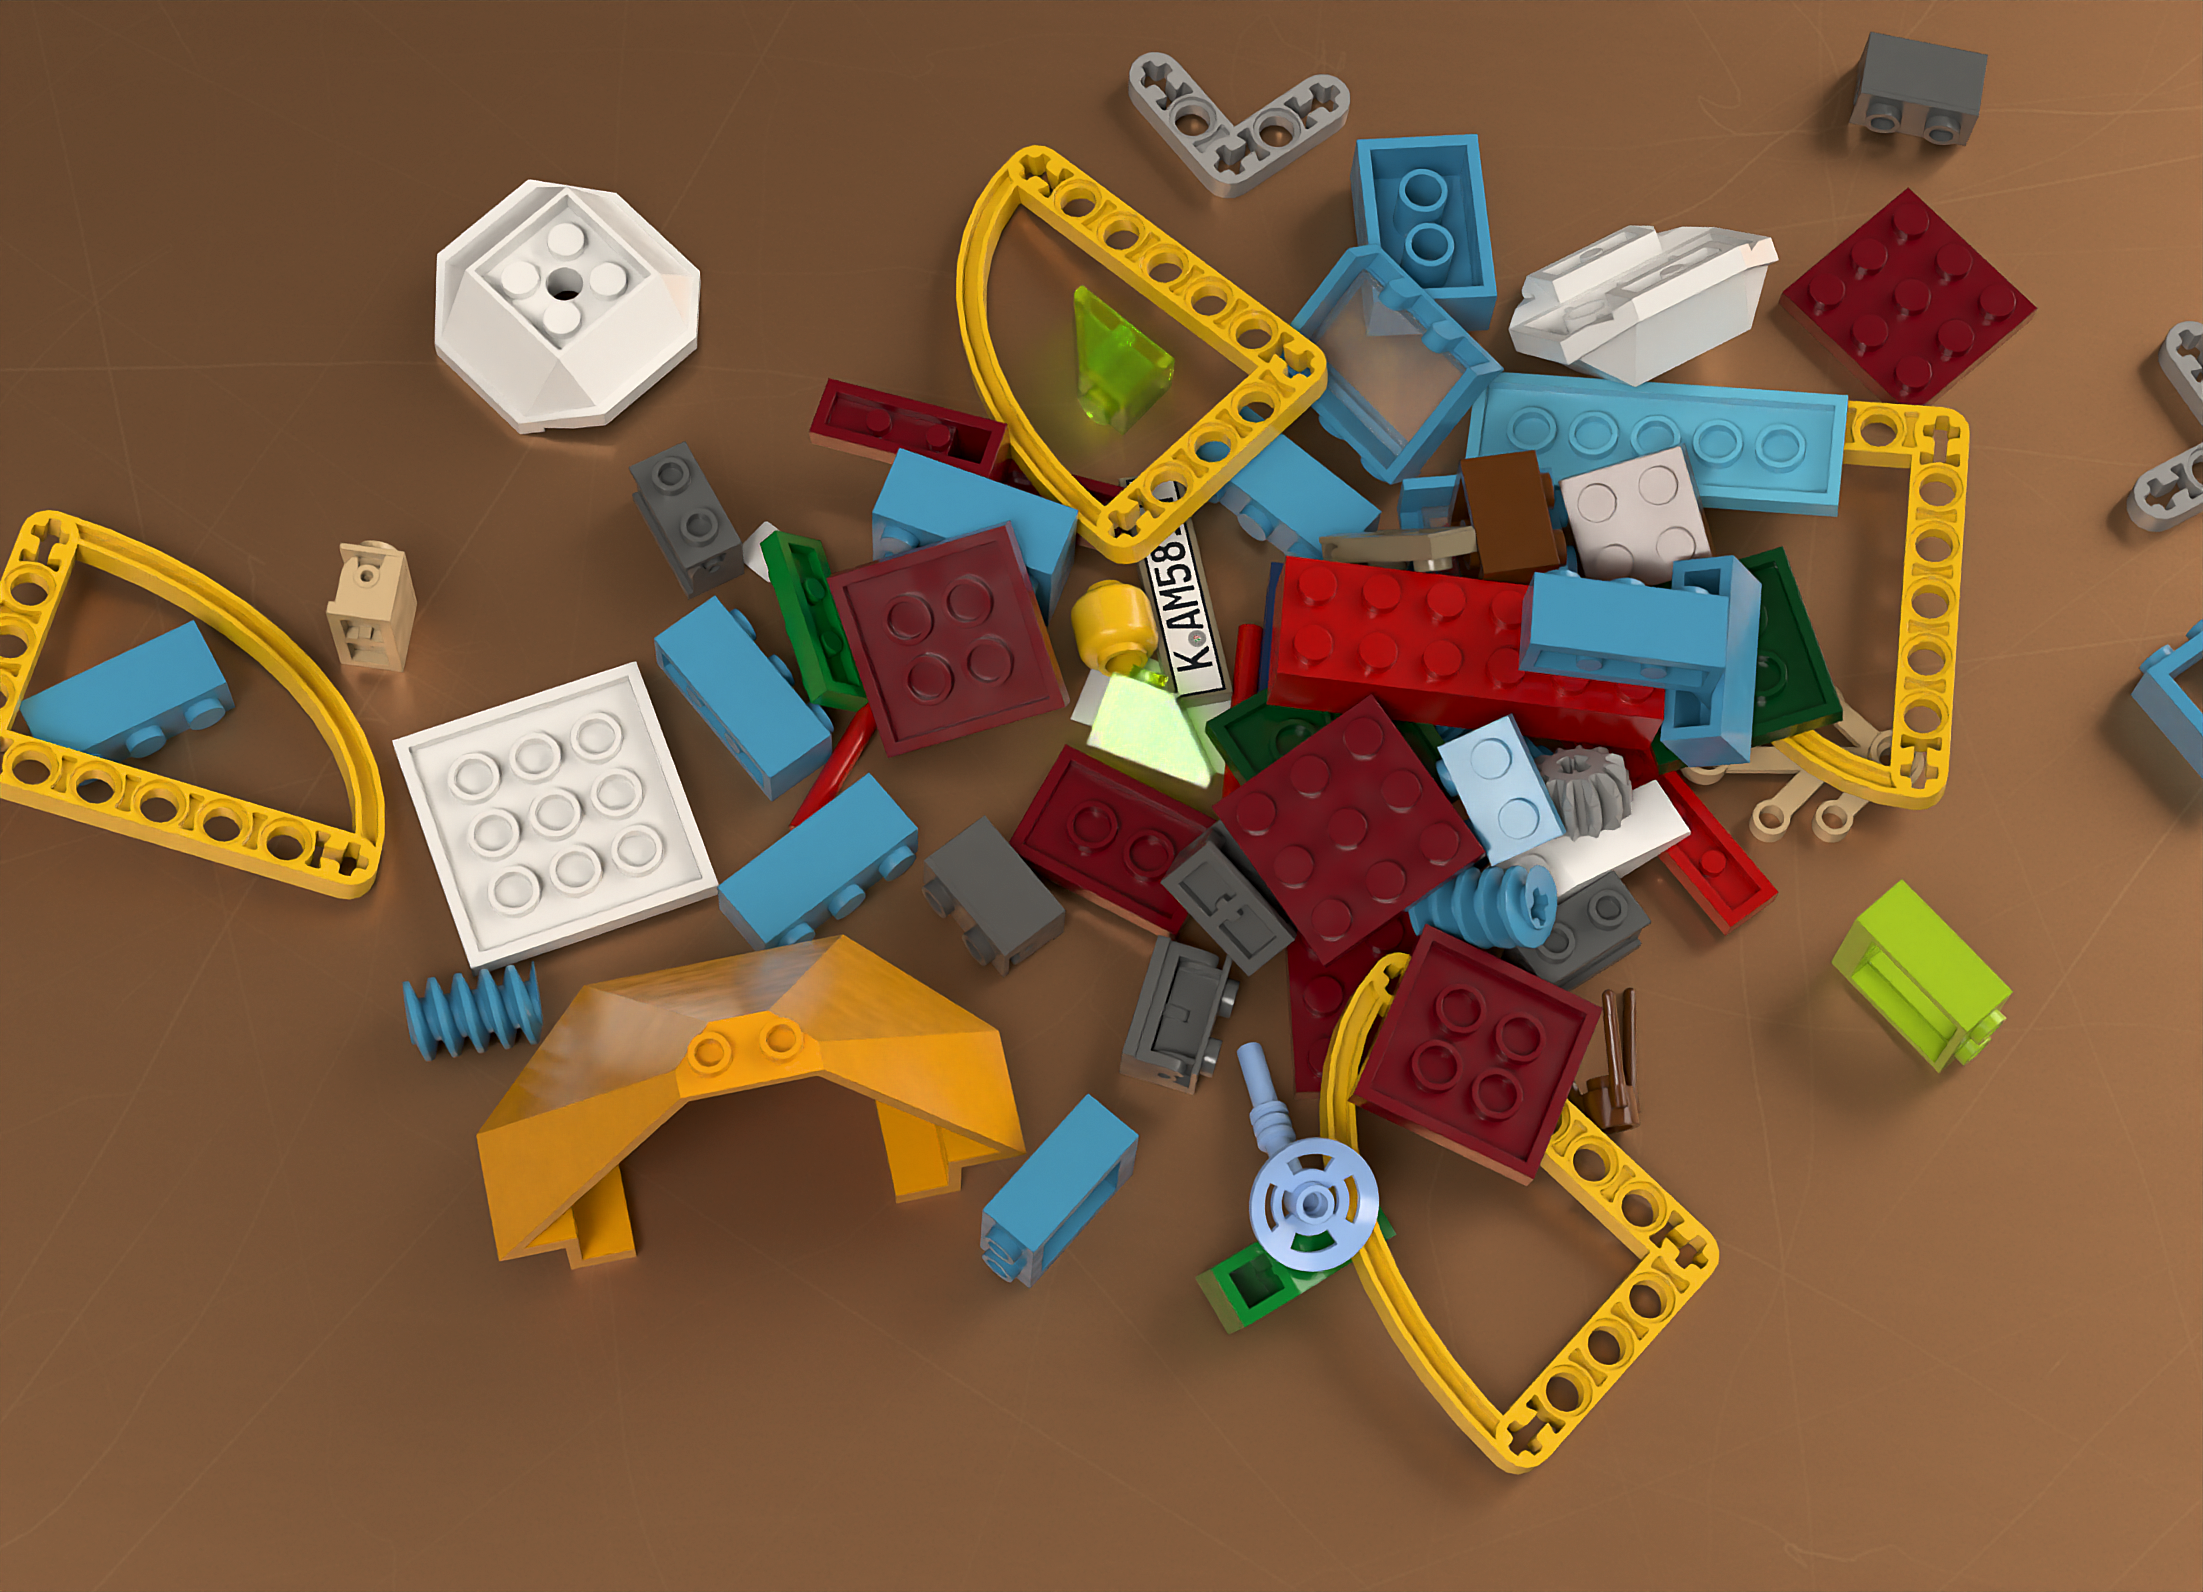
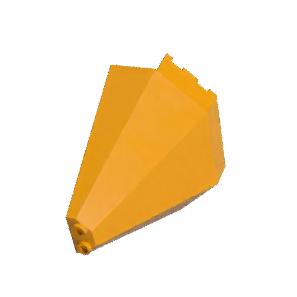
M843 934L584 985L476 1134L498 1260L504 1261L566 1248L570 1267L573 1270L636 1257L619 1163L688 1101L813 1076L822 1077L874 1099L896 1203L960 1191L962 1167L1027 1154L999 1030Z

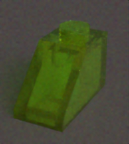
M1081 285L1074 292L1072 311L1077 399L1084 412L1092 420L1100 425L1109 424L1124 435L1171 388L1175 359Z
M1137 664L1132 665L1129 674L1122 671H1113L1087 744L1204 788L1211 787L1216 777V772L1180 693L1165 688L1168 676Z

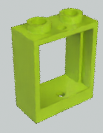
M1902 879L1855 919L1831 961L1848 981L1938 1073L1954 1059H1957L1963 1066L1968 1064L1992 1040L1990 1036L2007 1019L2000 1010L2013 991Z

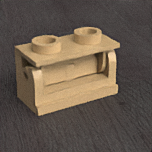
M374 540L363 541L360 545L341 543L340 552L344 566L341 571L335 602L328 601L326 610L340 663L403 672L417 607L405 551H398L387 543Z

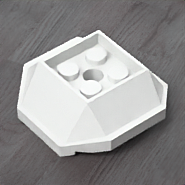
M528 179L437 254L436 352L453 371L519 434L545 432V428L575 429L607 425L697 349L701 288L700 271L617 193ZM562 291L579 293L570 300L554 298L556 294Z
M1629 225L1527 275L1522 288L1524 299L1515 309L1508 330L1517 352L1561 363L1579 373L1637 387L1750 330L1768 265L1779 259L1771 237L1716 227H1678L1656 233L1654 226Z

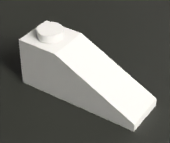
M1655 779L1632 790L1631 815L1621 820L1620 828L1616 830H1602L1598 838L1589 835L1581 836L1575 842L1568 836L1552 839L1494 866L1502 868L1504 873L1513 865L1524 867L1528 873L1535 865L1545 867L1555 882L1558 906L1613 870L1621 879L1691 835V831Z

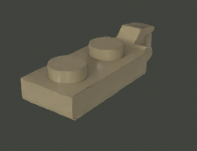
M1472 526L1385 529L1373 532L1337 533L1319 537V543L1322 545L1323 560L1399 570L1407 569L1406 561H1413L1415 572L1453 568L1452 556L1477 552L1476 533Z

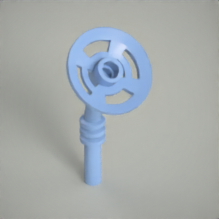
M1256 1042L1244 1044L1237 1050V1056L1253 1106L1249 1118L1253 1125L1254 1135L1257 1138L1258 1148L1269 1156V1159L1258 1172L1250 1193L1249 1216L1255 1237L1272 1258L1292 1269L1315 1272L1334 1268L1353 1257L1364 1246L1374 1229L1379 1210V1193L1374 1174L1366 1161L1356 1151L1336 1140L1315 1137L1295 1141L1296 1134L1292 1128L1291 1118L1288 1116V1108L1285 1103L1278 1101L1262 1046ZM1308 1154H1323L1332 1157L1323 1171L1316 1168L1303 1169L1298 1157ZM1351 1175L1356 1185L1358 1197L1357 1210L1353 1222L1345 1219L1349 1209V1192L1344 1179ZM1270 1183L1275 1185L1271 1194L1270 1206L1276 1223L1271 1230L1265 1216V1197ZM1332 1186H1334L1336 1192V1206L1333 1195L1328 1190ZM1283 1193H1284V1205H1285V1208L1287 1209V1211L1289 1212V1214H1288L1287 1216H1285V1217H1284V1214H1283V1211H1282V1197H1283ZM1327 1230L1335 1241L1329 1247L1318 1251L1303 1252L1290 1249L1296 1233L1311 1236Z

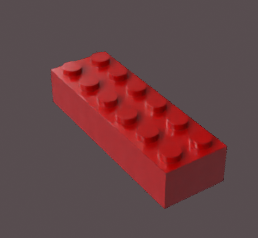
M1286 556L1276 586L1267 705L1343 714L1372 694L1390 720L1476 730L1512 713L1522 736L1647 751L1664 720L1665 689L1518 670L1523 598L1529 585Z

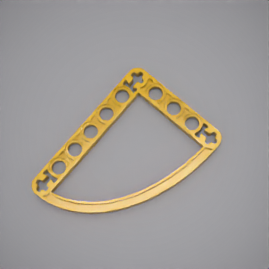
M1032 145L1017 151L995 173L976 201L963 232L956 277V302L961 337L975 388L989 419L1008 424L1012 458L1043 498L1078 510L1077 533L1107 559L1119 564H1132L1147 557L1317 401L1326 390L1328 383L1327 362L1324 353L1317 345L1053 149L1041 145ZM1045 171L1047 173L1048 183H1046L1044 180L1038 177L1042 175ZM1028 173H1032L1035 176H1032L1028 180H1026L1025 175H1027ZM1049 186L1053 189V192L1051 194ZM1075 199H1087L1095 204L1094 209L1085 216L1071 217L1063 212L1066 204ZM1020 203L1249 375L1106 506H1103L1065 469L1035 432L1011 392L998 364L990 338L987 322V282L991 260L1002 230ZM1119 231H1130L1139 237L1137 242L1127 249H1113L1106 244L1109 236ZM1164 263L1175 264L1182 269L1179 277L1170 282H1158L1149 276L1153 268ZM1207 296L1219 297L1227 303L1221 312L1210 316L1197 313L1193 306L1198 300ZM1253 329L1263 330L1271 336L1270 341L1265 346L1257 349L1245 348L1237 342L1241 334ZM1283 350H1284L1285 361H1284L1282 358H1280V356L1282 355ZM1288 366L1297 372H1302L1308 367L1310 368L1311 375L1306 377L1298 373L1289 378ZM1253 402H1264L1274 410L1269 418L1257 423L1246 421L1239 415L1244 406ZM1212 441L1222 442L1231 449L1224 459L1217 462H1205L1196 455L1200 446ZM1167 481L1179 482L1187 488L1184 496L1174 502H1161L1152 494L1158 485ZM1139 505H1142L1144 510L1146 511L1142 515L1140 513ZM1136 525V536L1131 537L1129 534L1123 533L1115 538L1114 529L1117 527L1128 531Z
M1848 401L1843 464L1910 469L1889 766H1885L1854 755L1823 738L1814 730L1771 743L1806 772L1842 792L1881 805L1910 810H1924L1936 805L1943 797L1949 772L1970 442L1969 424L1963 415L1945 407ZM1871 423H1883L1893 429L1896 438L1886 446L1877 447L1864 441L1861 431ZM1935 430L1947 431L1946 436L1949 441L1946 448L1945 463H1933L1935 446L1933 436ZM1930 482H1941L1952 489L1955 498L1944 506H1933L1922 499L1919 490ZM1936 537L1949 545L1951 554L1940 562H1930L1919 556L1915 546L1925 538ZM1933 593L1944 599L1948 609L1943 615L1929 619L1921 617L1915 612L1912 607V601L1921 594ZM1925 649L1934 651L1940 655L1944 667L1934 675L1925 676L1918 674L1908 664V658L1911 654ZM1914 707H1927L1936 712L1940 718V725L1929 733L1914 732L1905 723L1904 715ZM1914 751L1926 752L1924 774L1928 779L1924 789L1912 788L1911 778L1908 777L1912 772Z
M45 510L36 512L28 517L21 527L0 581V636L7 634L15 635L21 638L27 645V650L19 657L4 658L0 656V691L7 699L6 704L0 708V752L5 753L0 774V798L335 898L350 900L367 893L375 881L385 836V801L379 771L362 728L342 695L318 665L285 632L247 602L206 575L169 555L116 531L59 511ZM48 535H54L59 538V543H55L52 546L47 566L38 563L40 542H44ZM76 560L139 585L185 609L224 634L269 671L292 694L310 716L330 747L346 784L352 812V833L11 731ZM28 582L41 586L48 596L42 603L29 606L17 602L12 597L11 591L19 584ZM36 760L43 763L49 769L50 776L42 783L31 785L19 781L14 776L12 770L22 761ZM101 779L112 787L114 794L106 802L95 804L83 800L78 795L76 789L85 780ZM164 798L176 807L177 814L167 822H153L141 813L140 807L148 799ZM218 816L228 817L239 826L240 834L230 841H217L208 836L203 826L211 818ZM287 835L299 841L302 845L303 853L296 859L280 860L268 851L266 844L275 836ZM315 846L324 848L318 868L311 867ZM345 857H352L357 860L356 868L352 871L351 876L339 873L340 865Z
M1397 952L1386 955L1377 962L1349 998L1333 1030L1323 1065L1319 1102L1320 1138L1336 1140L1352 1148L1358 1154L1355 1104L1347 1100L1358 1077V1067L1367 1034L1377 1013L1382 1017L1384 1016L1392 997L1385 990V987L1389 983V978L1393 979L1402 973L1410 954ZM1566 1099L1557 1121L1556 1131L1551 1136L1540 1166L1641 1260L1503 1414L1487 1400L1454 1360L1423 1315L1396 1266L1377 1220L1367 1242L1351 1257L1361 1283L1389 1335L1421 1382L1456 1425L1497 1467L1507 1473L1517 1475L1530 1472L1548 1459L1710 1277L1719 1262L1718 1245L1711 1233L1568 1099ZM1589 1149L1599 1154L1605 1166V1174L1602 1180L1595 1182L1587 1181L1578 1175L1573 1165V1157L1577 1150ZM1322 1154L1325 1168L1332 1157ZM1351 1175L1344 1179L1349 1192V1209L1345 1219L1353 1222L1357 1210L1358 1197L1356 1185ZM1332 1186L1328 1190L1332 1193L1336 1206V1192L1334 1186ZM1636 1194L1647 1199L1653 1210V1221L1650 1226L1638 1227L1627 1221L1621 1208L1622 1200L1626 1195ZM1668 1221L1674 1228L1665 1235L1662 1241L1655 1245L1650 1241V1238L1659 1232ZM1689 1243L1695 1248L1697 1253L1692 1259L1694 1264H1690L1683 1269L1676 1263L1675 1259L1680 1253L1678 1248H1682ZM1646 1285L1656 1291L1661 1301V1311L1658 1317L1649 1319L1635 1313L1629 1301L1630 1291L1633 1286ZM1606 1331L1615 1337L1620 1347V1357L1616 1364H1601L1592 1357L1588 1348V1338L1592 1332ZM1562 1377L1574 1384L1579 1395L1578 1405L1575 1410L1569 1412L1560 1411L1551 1405L1546 1395V1386L1550 1378ZM1527 1402L1530 1404L1531 1409L1526 1406ZM1535 1416L1546 1424L1538 1429L1528 1441L1527 1445L1533 1454L1524 1450L1516 1455L1509 1449L1508 1446L1511 1444L1513 1437L1507 1428L1516 1433L1525 1427ZM1552 1427L1556 1428V1433L1553 1432Z

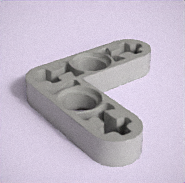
M1160 52L1146 53L1139 56L1132 63L1129 71L1128 95L1133 105L1211 193L1222 198H1236L1244 195L1325 141L1345 125L1349 112L1350 92L1345 83L1337 77L1319 74L1305 79L1234 127L1182 66L1171 56ZM1149 76L1154 81L1165 78V94L1155 84L1148 88L1144 87L1145 77ZM1168 97L1172 103L1166 110V102ZM1316 98L1321 103H1326L1329 100L1333 101L1332 112H1329L1324 107H1319L1311 112L1313 99ZM1195 114L1205 119L1209 128L1201 135L1188 136L1178 130L1175 122L1181 116ZM1305 116H1307L1306 127H1304L1301 120ZM1279 125L1286 128L1291 133L1293 139L1283 147H1272L1262 141L1259 133L1265 127ZM1246 143L1251 152L1247 156H1245ZM1223 160L1230 166L1241 160L1239 174L1235 175L1229 169L1220 173L1218 171L1219 161Z
M2185 321L2176 324L2170 329L2159 349L2158 362L2165 375L2203 427V380L2201 382L2196 381L2200 372L2203 374V324ZM2182 345L2186 350L2196 347L2200 351L2197 360L2191 354L2182 357L2177 352L2179 347ZM2203 443L2156 466L2138 478L2127 498V512L2131 520L2138 527L2147 531L2161 532L2203 512V484H2200L2192 473V466L2203 462ZM2176 483L2180 491L2172 496L2165 509L2160 504L2150 506L2145 501L2149 493L2157 498L2171 492Z

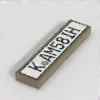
M1138 476L1120 478L1118 486L1126 488ZM1176 481L1163 482L1155 488L1152 495L1161 502H1174L1184 496V485ZM1139 505L1140 513L1142 515L1146 511L1144 510L1142 505ZM1189 517L1153 552L1141 561L1136 562L1141 589L1150 600L1158 631L1156 653L1170 711L1231 701L1233 695L1192 519ZM1136 525L1128 530L1131 537L1137 535Z

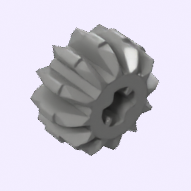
M1580 744L1571 750L1557 748L1555 754L1551 756L1540 755L1534 759L1567 831L1557 838L1568 836L1574 842L1581 836L1589 835L1598 838L1600 831L1620 828L1621 820L1631 815V802L1633 801L1632 785L1629 779V771L1624 765L1623 756L1609 753L1605 747L1599 746L1589 750L1584 749Z

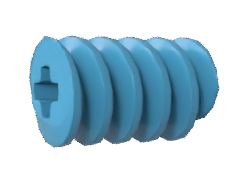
M1519 865L1511 866L1505 873L1502 868L1497 866H1489L1482 873L1478 868L1469 867L1412 907L1408 912L1416 936H1418L1419 931L1424 925L1428 924L1479 949H1489L1493 946L1503 949H1511L1516 946L1532 949L1542 945L1551 934L1557 912V888L1552 875L1545 867L1540 865L1532 867L1529 873L1524 867Z
M534 961L531 964L528 981L524 982L514 965H506L502 985L498 986L488 969H481L476 989L470 990L462 973H455L450 993L444 994L436 978L429 977L427 978L424 997L420 998L417 997L409 981L402 982L412 1045H417L426 1061L435 1059L440 1040H443L452 1057H458L462 1054L466 1036H469L478 1053L486 1052L491 1032L496 1033L505 1049L514 1047L517 1028L523 1030L531 1045L540 1043L543 1015Z

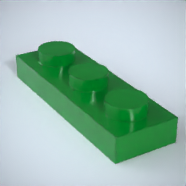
M775 530L760 543L768 568L769 580L774 587L785 621L786 633L791 640L802 674L803 686L808 693L810 702L812 704L857 712L869 702L826 579L832 573L821 540Z

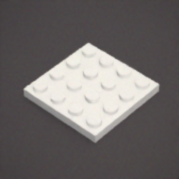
M636 661L392 740L473 977L478 976L481 969H488L490 972L506 965L718 895L717 886L719 884Z

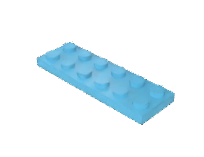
M1501 372L1472 405L1465 459L1535 450L1539 468H1552L1556 491L1560 490L1558 481L1565 477L1685 443L1700 498L1705 508L1838 517L1848 395L1645 382L1637 387L1598 378Z

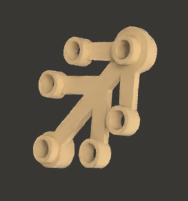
M1834 686L1843 709V721L1833 725L1856 746L1841 748L1854 755L1882 764L1880 757L1890 755L1892 730L1880 732L1844 702L1842 692ZM1756 746L1751 748L1750 763L1717 765L1711 769H1702L1700 767L1680 769L1687 779L1701 785L1716 783L1722 779L1725 773L1796 774L1772 799L1761 801L1754 808L1749 820V828L1751 833L1763 842H1775L1781 839L1790 824L1791 817L1825 783L1806 772L1775 747ZM1914 751L1912 772L1908 776L1911 778L1912 785L1917 781L1923 770L1924 757L1922 752ZM1844 792L1837 800L1823 802L1813 816V832L1819 839L1825 842L1835 843L1841 841L1848 834L1853 824V818L1869 801ZM1764 813L1775 815L1780 821V826L1774 829L1765 827L1760 822L1759 815ZM1827 813L1837 815L1842 820L1843 827L1839 829L1829 828L1823 822L1822 815Z

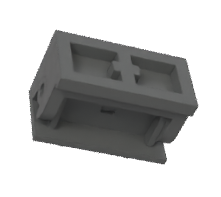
M1870 32L1858 64L1853 100L1854 108L1849 123L1866 126L1878 133L1898 132L1923 137L1929 142L1938 145L1958 144L1966 146L1979 117L1988 55Z
M685 441L629 467V471L637 483L638 492L632 494L633 501L688 600L744 574L742 542Z
M985 815L924 860L923 883L925 885L921 889L927 902L942 918L951 915L965 931L962 935V940L971 955L983 966L991 962L1003 978L1009 973V959L1014 965L1018 964L1051 939L1054 940L1064 932L1066 910Z
M1220 819L1179 852L1160 882L1248 977L1293 942L1298 935L1296 933L1297 927Z
M1613 870L1557 906L1556 919L1551 934L1542 945L1532 949L1519 946L1504 949L1501 960L1571 992L1640 948L1642 943L1638 937L1641 930L1651 924L1652 921Z
M1158 935L1122 1051L1120 1074L1194 1095L1200 1075L1212 1078L1223 1041L1211 1037L1217 1016L1230 1019L1240 981L1229 978L1233 961L1229 955L1226 957L1222 970L1217 968L1220 959L1218 956L1202 949L1171 941L1169 937Z

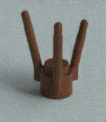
M1626 988L1623 993V1063L1615 994L1612 990L1607 989L1602 993L1609 1075L1587 1080L1588 1092L1583 1095L1574 1079L1567 1097L1605 1135L1628 1131L1640 1126L1638 1114L1641 1113L1637 1092L1636 991L1633 988Z

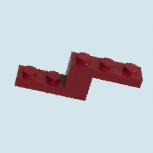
M828 378L809 429L812 444L893 464L899 448L1042 497L1012 459L1007 423ZM1071 474L1103 506L1110 503L1125 489L1121 486ZM1117 527L1114 529L1115 538L1121 535L1122 528ZM1076 532V545L1097 550Z

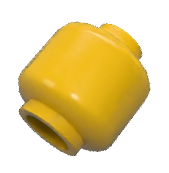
M1103 580L1090 586L1087 592L1077 600L1071 609V625L1079 657L1087 667L1097 670L1105 676L1123 677L1138 672L1146 665L1148 659L1158 647V631L1150 600L1140 588L1130 584H1122L1117 580Z

